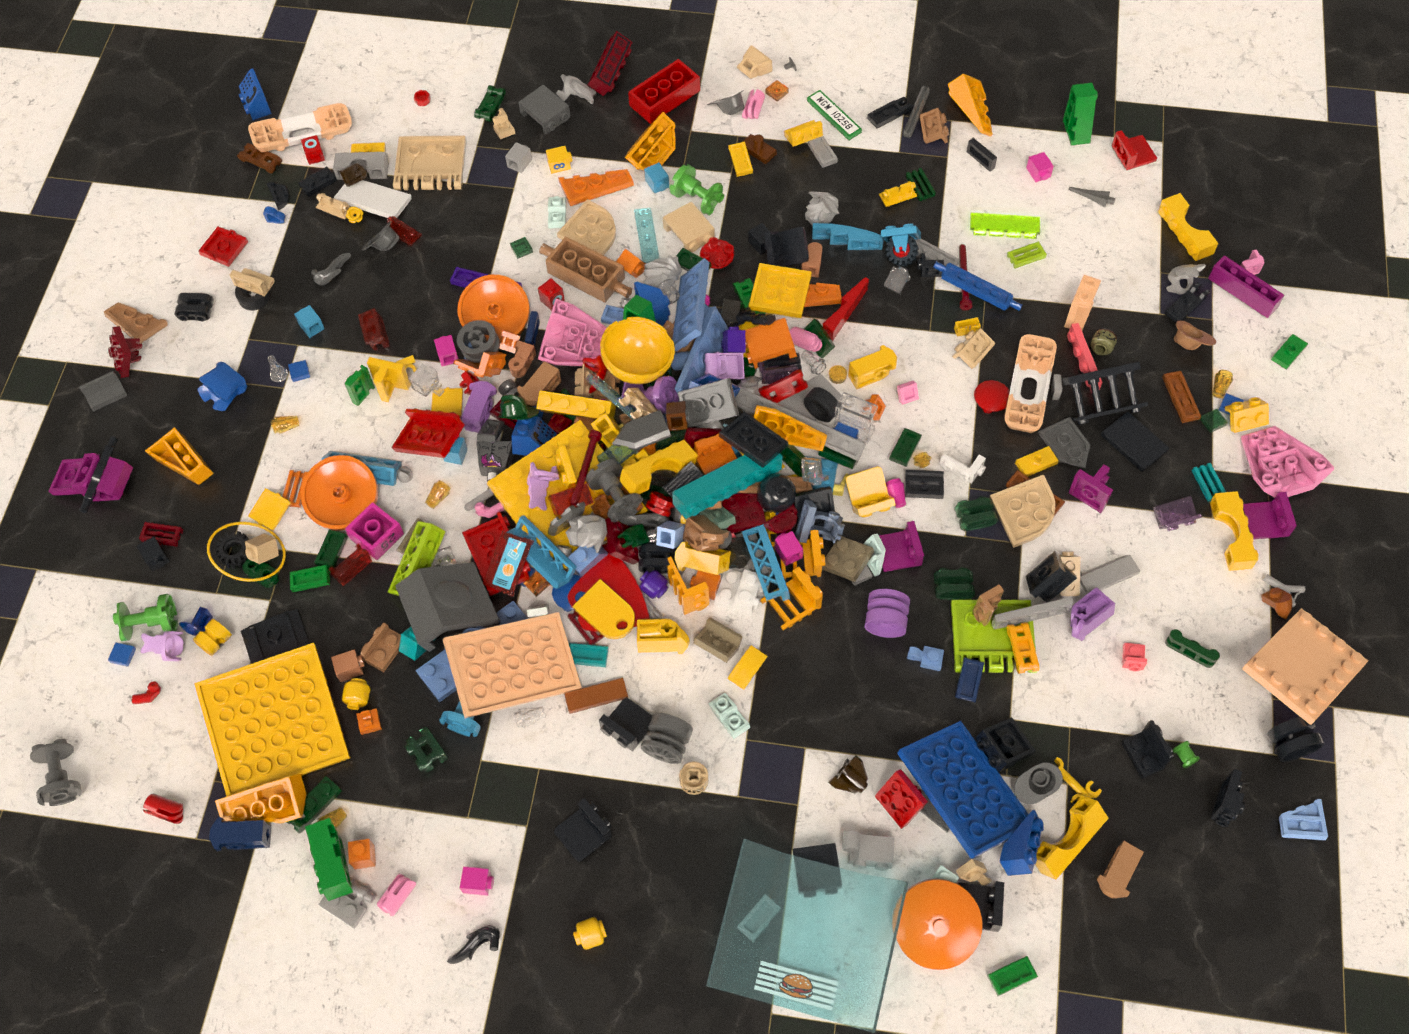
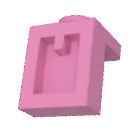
M1253 250L1249 259L1242 262L1240 266L1254 275L1259 274L1263 267L1264 259L1257 250Z

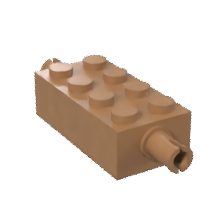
M566 236L555 249L545 243L540 247L539 253L548 257L545 261L547 272L550 275L604 303L607 302L614 292L619 293L625 298H629V295H631L632 288L622 284L625 279L623 265Z

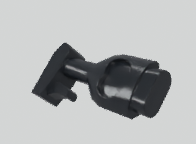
M747 307L737 314L736 319L738 325L752 322L755 325L765 326L775 322L776 316L766 313L756 314L755 311H751L750 307Z

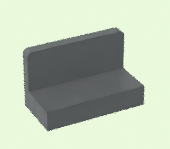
M114 371L80 386V390L86 397L93 412L128 396Z

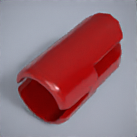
M154 793L146 798L143 808L147 810L143 809L144 813L174 824L182 823L183 803Z

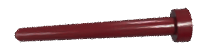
M961 244L959 246L960 268L968 271L966 246ZM962 289L960 308L962 310H970L972 308V301L969 300V292Z
M597 430L589 431L588 438L590 441L572 495V505L579 503L596 444L602 438V434Z

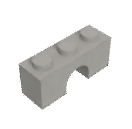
M385 152L335 153L333 170L337 180H343L339 171L353 163L363 165L368 170L370 179H387L389 163Z

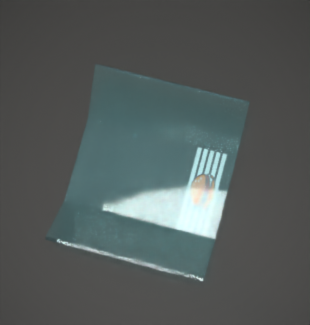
M743 839L706 986L875 1033L908 882L846 870L789 855Z

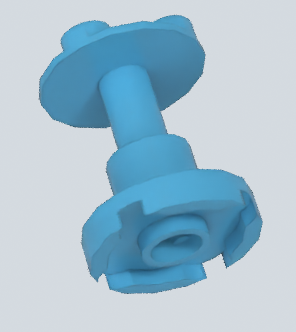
M460 701L454 712L444 711L439 720L442 725L446 722L448 729L464 736L470 737V734L473 733V737H476L481 729L480 725L473 720L475 716L464 718Z

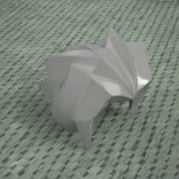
M809 192L813 198L806 207L805 218L812 226L813 223L829 224L836 214H840L838 212V199L828 192Z
M668 256L667 258L655 259L645 264L644 266L648 269L644 270L646 277L644 284L659 288L663 295H666L667 290L674 281L679 279V275L682 272L678 257Z
M591 512L590 515H580L570 520L569 524L571 527L566 531L570 545L586 546L587 548L594 546L596 553H598L607 535L605 519Z

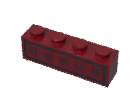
M618 31L611 36L587 84L589 87L602 96L613 90L615 86L613 82L620 76L621 72L619 70L626 63L624 59L629 56L632 50L630 49L632 41Z

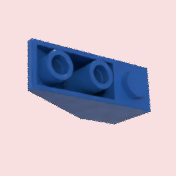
M1035 810L1028 814L1003 845L1000 863L1008 876L1032 874L1034 864L1037 862L1036 854L1040 847L1041 832L1044 830L1043 821Z

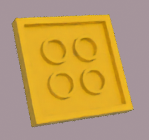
M759 263L749 307L754 311L802 318L812 272Z

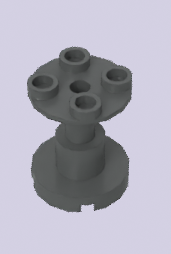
M609 459L597 465L598 469L595 471L592 468L585 480L592 490L603 489L604 493L608 496L611 495L615 501L607 513L610 520L616 522L625 516H634L638 512L636 508L643 501V498L638 493L625 496L621 491L622 484L618 477H620L623 468L616 459Z
M57 739L50 744H37L32 747L30 760L36 763H47L48 773L45 775L46 785L36 791L37 803L45 806V802L49 803L50 806L64 805L76 800V795L80 797L82 794L81 784L78 781L68 780L67 771L61 768L60 760L69 757L74 752V746L67 743L66 739Z

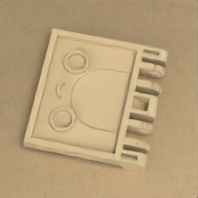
M399 136L393 180L394 190H402V180L404 190H408L409 180H414L413 187L415 190H419V179H421L422 190H434L435 179H437L438 190H442V179H447L448 190L453 188V179L454 189L462 190L466 146L465 136Z

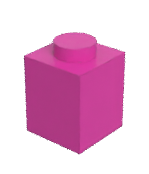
M1041 152L1029 157L1026 168L1034 181L1039 182L1051 178L1054 166L1045 152Z
M452 335L434 339L441 366L454 364V360L458 359Z
M792 531L777 536L774 548L785 566L803 558V548Z
M463 867L459 887L462 893L488 896L489 889H493L494 876H492L489 869Z

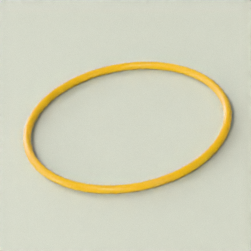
M251 522L226 524L218 528L210 536L207 544V554L214 567L224 575L240 581L253 582L270 578L279 572L286 559L285 547L280 538L270 529ZM233 525L259 527L272 534L280 543L283 551L282 562L273 573L261 578L247 579L233 576L222 570L214 562L210 553V544L213 537L222 529Z

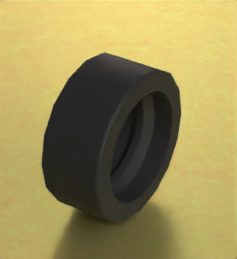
M814 387L804 398L805 408L813 417L822 422H830L840 411L837 399L823 388Z

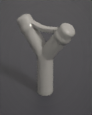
M1268 574L1263 579V581L1271 586L1279 587L1291 594L1290 592L1296 593L1294 598L1292 597V607L1296 606V597L1300 593L1305 592V586L1285 585Z

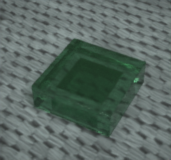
M526 237L510 243V247L517 259L533 253V249Z
M1218 409L1212 410L1200 418L1210 433L1225 427L1228 423Z

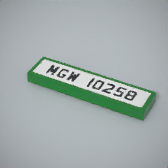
M821 90L807 97V102L847 140H851L862 133V128Z

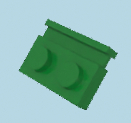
M363 365L360 366L361 369L359 371L356 370L344 383L352 403L356 406H359L370 394V389L374 390L375 388L368 368Z

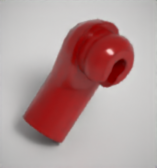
M150 682L145 693L132 695V703H151L161 692L158 682Z

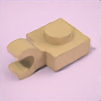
M975 859L969 860L956 870L959 878L969 882L978 880L982 885L986 886L992 881L991 878L985 875L987 869L984 863Z

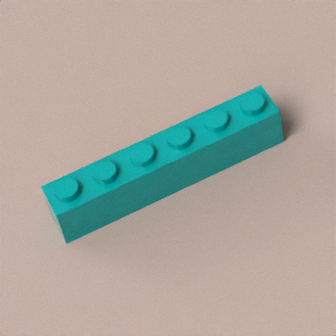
M779 453L762 468L743 455L673 491V505L685 519L696 516L699 512L713 507L718 501L728 499L733 494L747 489L756 482H761L764 478L778 473L782 469V456Z

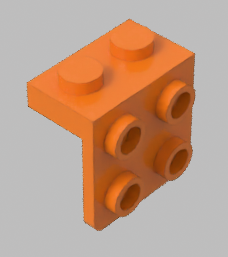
M483 352L480 363H474L467 359H455L454 364L459 365L458 368L461 370L473 371L475 376L482 378L484 376L492 377L493 375H500L506 363V354L502 352Z
M719 434L695 442L694 451L698 455L696 461L703 475L737 459L732 446L721 439Z

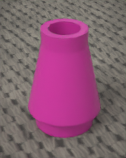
M899 478L886 482L888 494L895 500V507H904L906 505L904 483Z

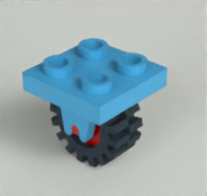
M904 224L900 228L887 226L881 230V237L887 243L886 255L894 265L907 267L908 264L911 265L913 261H916L919 247L915 240L921 239V232L917 226H914V224Z

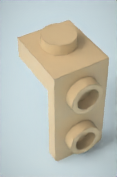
M1062 551V555H1060L1062 562L1076 575L1077 579L1060 592L1059 595L1079 596L1081 557L1074 555L1073 551Z

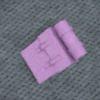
M715 352L705 354V374H712L722 380L730 378V380L745 379L743 353Z

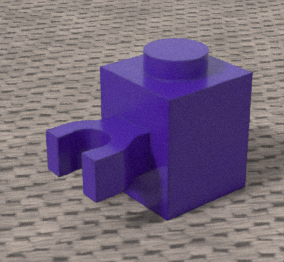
M728 327V330L722 332L721 348H723V353L746 352L745 330H739V327Z

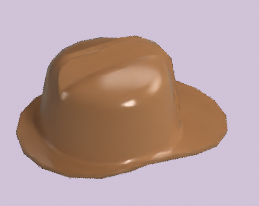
M1176 322L1178 330L1174 336V341L1183 348L1194 350L1202 344H1216V339L1210 334L1197 329L1188 322Z

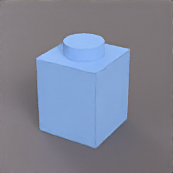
M666 521L657 527L656 545L672 549L678 547L684 541L685 524Z

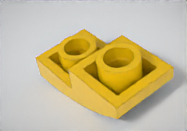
M751 645L727 679L745 690L768 656Z

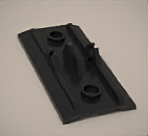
M298 609L284 612L241 630L251 664L310 644Z

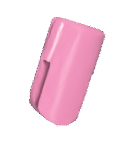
M754 89L749 92L742 113L743 118L758 119L765 99V94L761 90L757 89L755 94Z
M796 326L790 329L794 345L813 352L819 351L822 348V342L816 334Z
M399 873L377 902V906L385 913H390V916H394L416 886V882Z

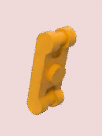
M1028 622L1014 626V624L1007 625V634L1010 638L1018 674L1025 673L1028 670L1032 672L1039 671V662ZM1022 633L1023 636L1017 637V634ZM1029 657L1030 662L1024 663L1023 658Z

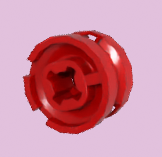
M653 491L650 494V500L645 505L649 510L666 517L671 515L670 510L674 507L672 498Z

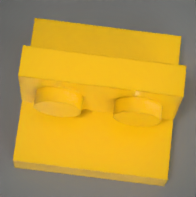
M369 357L367 365L382 401L389 402L394 388L409 390L411 383L404 364Z

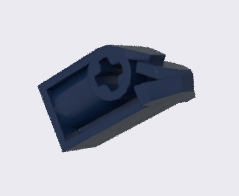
M217 817L210 829L209 840L216 851H221L223 846L232 850L270 848L272 827L264 820L224 822L222 817Z

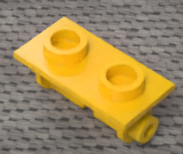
M908 181L900 185V187L896 186L885 189L879 196L885 206L888 207L917 197L914 191L916 185L914 182Z

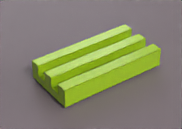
M1039 241L1007 252V257L1010 258L1011 264L1013 263L1014 269L1044 259L1047 256Z

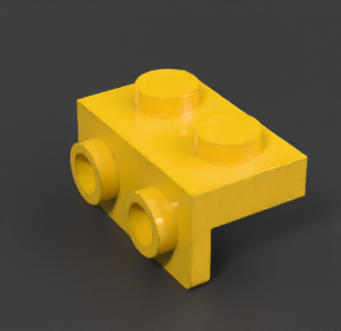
M812 120L784 130V136L793 147L823 136L822 122Z
M1258 397L1250 398L1244 402H1233L1231 405L1225 406V411L1230 413V428L1234 433L1269 424L1268 403Z

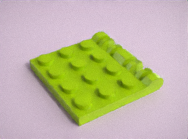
M951 600L955 673H960L963 658H978V661L984 662L982 672L985 671L984 658H987L988 673H1003V658H1006L1007 672H1012V658L1015 657L1010 638L1007 634V627L995 630L993 629L992 621L994 615L1032 606L1031 600H1001L986 626H983L974 617L973 610L977 600ZM1030 621L1028 624L1036 651L1033 621ZM1018 633L1017 637L1023 636L1022 633ZM1028 670V671H1027L1028 673H1037V671H1036V672H1032L1031 670Z

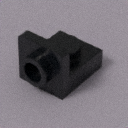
M921 253V258L917 260V270L921 271V277H942V272L933 268L936 261L944 265V260H926L925 253Z

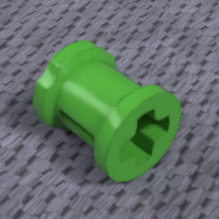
M1185 741L1173 749V753H1176L1183 762L1184 769L1200 760V757L1196 756L1190 748L1189 741Z

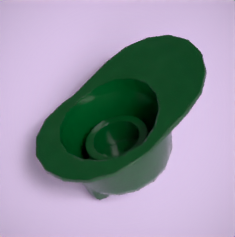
M511 394L501 397V413L498 415L499 418L524 420L532 418L539 413L538 409L527 406L521 396Z

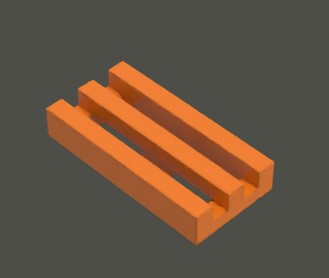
M289 471L282 496L286 500L289 498L291 502L289 507L301 508V487L308 472ZM300 478H302L301 486L295 503L294 499L298 490V484Z

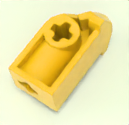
M882 345L880 346V351L850 362L848 377L856 390L888 376L890 370L896 369L898 358L893 350Z
M683 541L675 551V561L679 571L691 568L719 575L729 570L731 551L723 549L696 551L692 546L688 545L687 541Z
M671 619L637 620L638 653L678 651V654H683L690 644L689 636L675 621Z

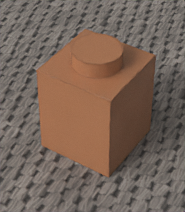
M355 649L331 657L335 674L340 682L363 675L362 667L365 666L364 660L361 655H357Z

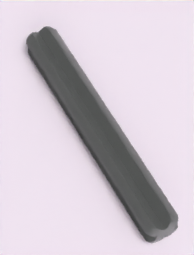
M921 87L903 131L904 137H912L930 93L929 87Z

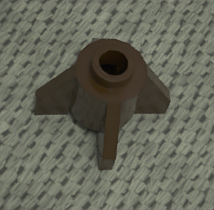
M857 755L851 761L847 758L837 775L829 780L828 783L835 789L854 794L857 792L862 793L868 786V776L863 761Z

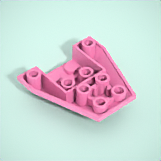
M555 299L540 347L538 360L553 365L582 366L583 358L594 359L598 355L601 356V338L607 327L575 305ZM587 363L589 366L595 367L593 364Z
M1276 426L1241 436L1253 479L1264 492L1274 498L1278 492H1287V496L1290 497L1313 490L1334 470V466L1324 455Z

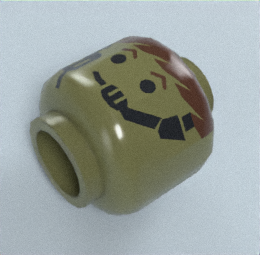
M1099 329L1093 335L1090 347L1098 355H1108L1113 351L1117 343V337L1109 329Z

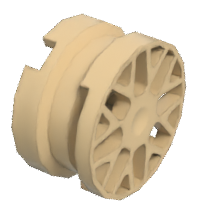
M694 761L689 762L680 770L679 781L683 791L692 795L705 791L709 779L708 771L703 764Z

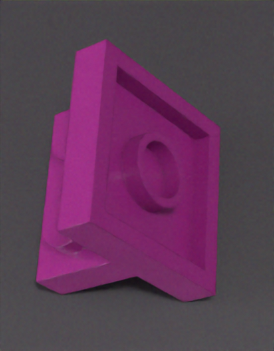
M1103 464L1094 477L1080 469L1074 477L1069 493L1097 512L1102 513L1113 492L1111 488L1105 485L1110 478L1108 476L1110 468Z

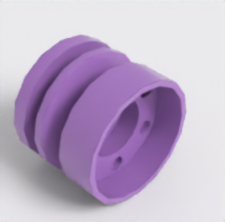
M877 589L870 592L867 606L869 611L866 613L865 629L874 635L887 638H896L906 634L910 598L903 592L892 589Z

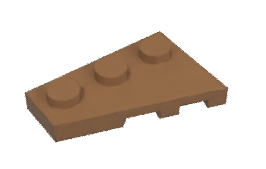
M119 302L104 311L105 317L116 326H120L121 330L128 336L139 338L140 343L138 344H141L168 326L167 320H158L153 318L151 314H142L137 312V309Z

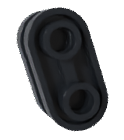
M180 293L174 315L181 321L195 320L204 322L209 320L211 316L210 308L213 306L214 298L206 293Z
M650 542L639 547V557L642 559L639 560L638 570L642 573L646 571L650 573L653 570H657L661 574H668L667 566L670 564L667 558L672 557L677 568L675 561L677 547L672 549Z

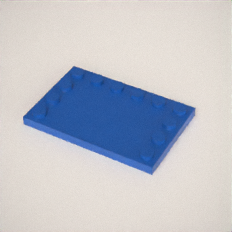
M961 721L903 747L897 752L971 859L1007 841L1028 816V812L998 771L990 766L987 756L977 747L976 741Z

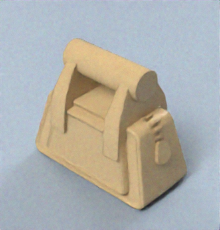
M751 45L744 54L741 63L737 65V69L752 79L772 72V60Z

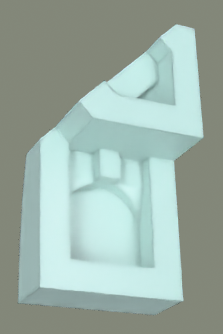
M873 534L863 544L874 549V553L867 565L874 576H878L882 570L886 550L879 535Z

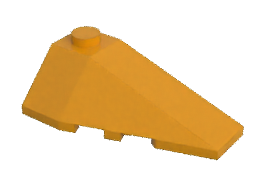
M962 74L948 83L951 98L982 134L992 136L991 122L986 115V112L989 110L984 104L986 94L981 81Z
M759 405L754 407L752 417L788 441L789 445L823 451L827 439L826 434L777 409Z
M297 774L215 800L219 817H222L224 821L264 820L265 822L285 823L303 817L306 790L301 774Z

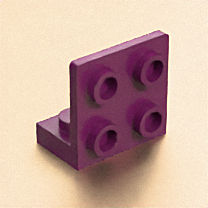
M1278 492L1272 502L1243 504L1244 515L1248 517L1249 532L1253 534V540L1289 537L1297 526L1287 492Z
M915 521L907 522L906 528L902 532L879 535L886 550L882 566L884 572L922 565L924 553Z

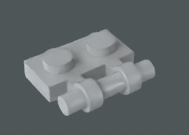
M350 877L353 893L357 895L355 900L344 895L328 901L324 896L318 905L355 929L367 912V909L361 905L365 900L371 904L375 896L370 893L368 888L359 886Z

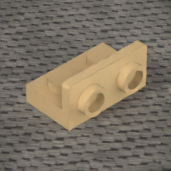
M981 328L976 331L971 330L965 336L966 340L964 343L961 342L954 349L956 352L952 356L954 359L960 357L971 369L975 368L995 345V342Z

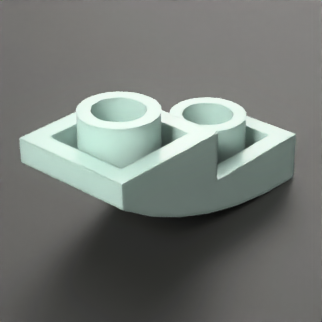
M549 197L548 228H562L566 224V197Z
M726 693L708 703L733 739L750 728L747 720L737 710V706Z

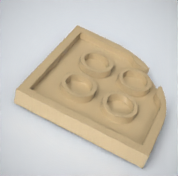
M587 199L558 231L557 237L563 240L566 236L604 256L614 243L616 227L612 215L605 208Z
M1044 475L990 495V500L1013 548L1040 537L1049 528L1053 520L1055 499Z

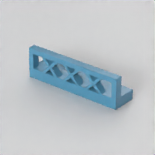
M329 451L322 457V460L337 455L354 457L363 462L372 471L377 484L390 486L396 484L397 470L402 467V461Z
M521 516L516 527L507 531L503 538L507 542L510 537L527 543L522 556L555 589L569 583L577 566L527 517ZM523 524L527 527L529 534L521 529ZM536 537L540 540L541 546L537 543ZM549 550L554 554L555 559L550 556ZM562 563L569 568L568 572L563 569Z
M764 524L742 531L766 601L781 596L783 601L790 599L786 582ZM758 533L759 540L757 544L749 541L748 536ZM758 549L765 551L766 555L763 560L755 557ZM764 565L772 570L769 577L761 574ZM769 583L776 584L779 590L768 594L767 587Z

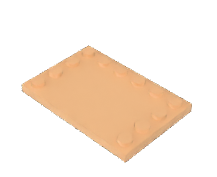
M1301 608L1245 664L1242 670L1307 723L1312 725L1365 666L1368 660Z
M559 612L449 636L443 639L464 718L561 695L582 688Z

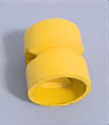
M211 619L205 626V631H200L193 638V641L203 651L213 656L220 649L219 644H224L232 634L218 621Z

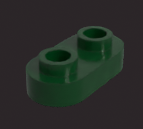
M248 559L243 564L244 573L251 579L261 578L275 571L273 567L264 562L258 564ZM276 573L270 578L255 582L267 588L273 587L278 583L279 575Z

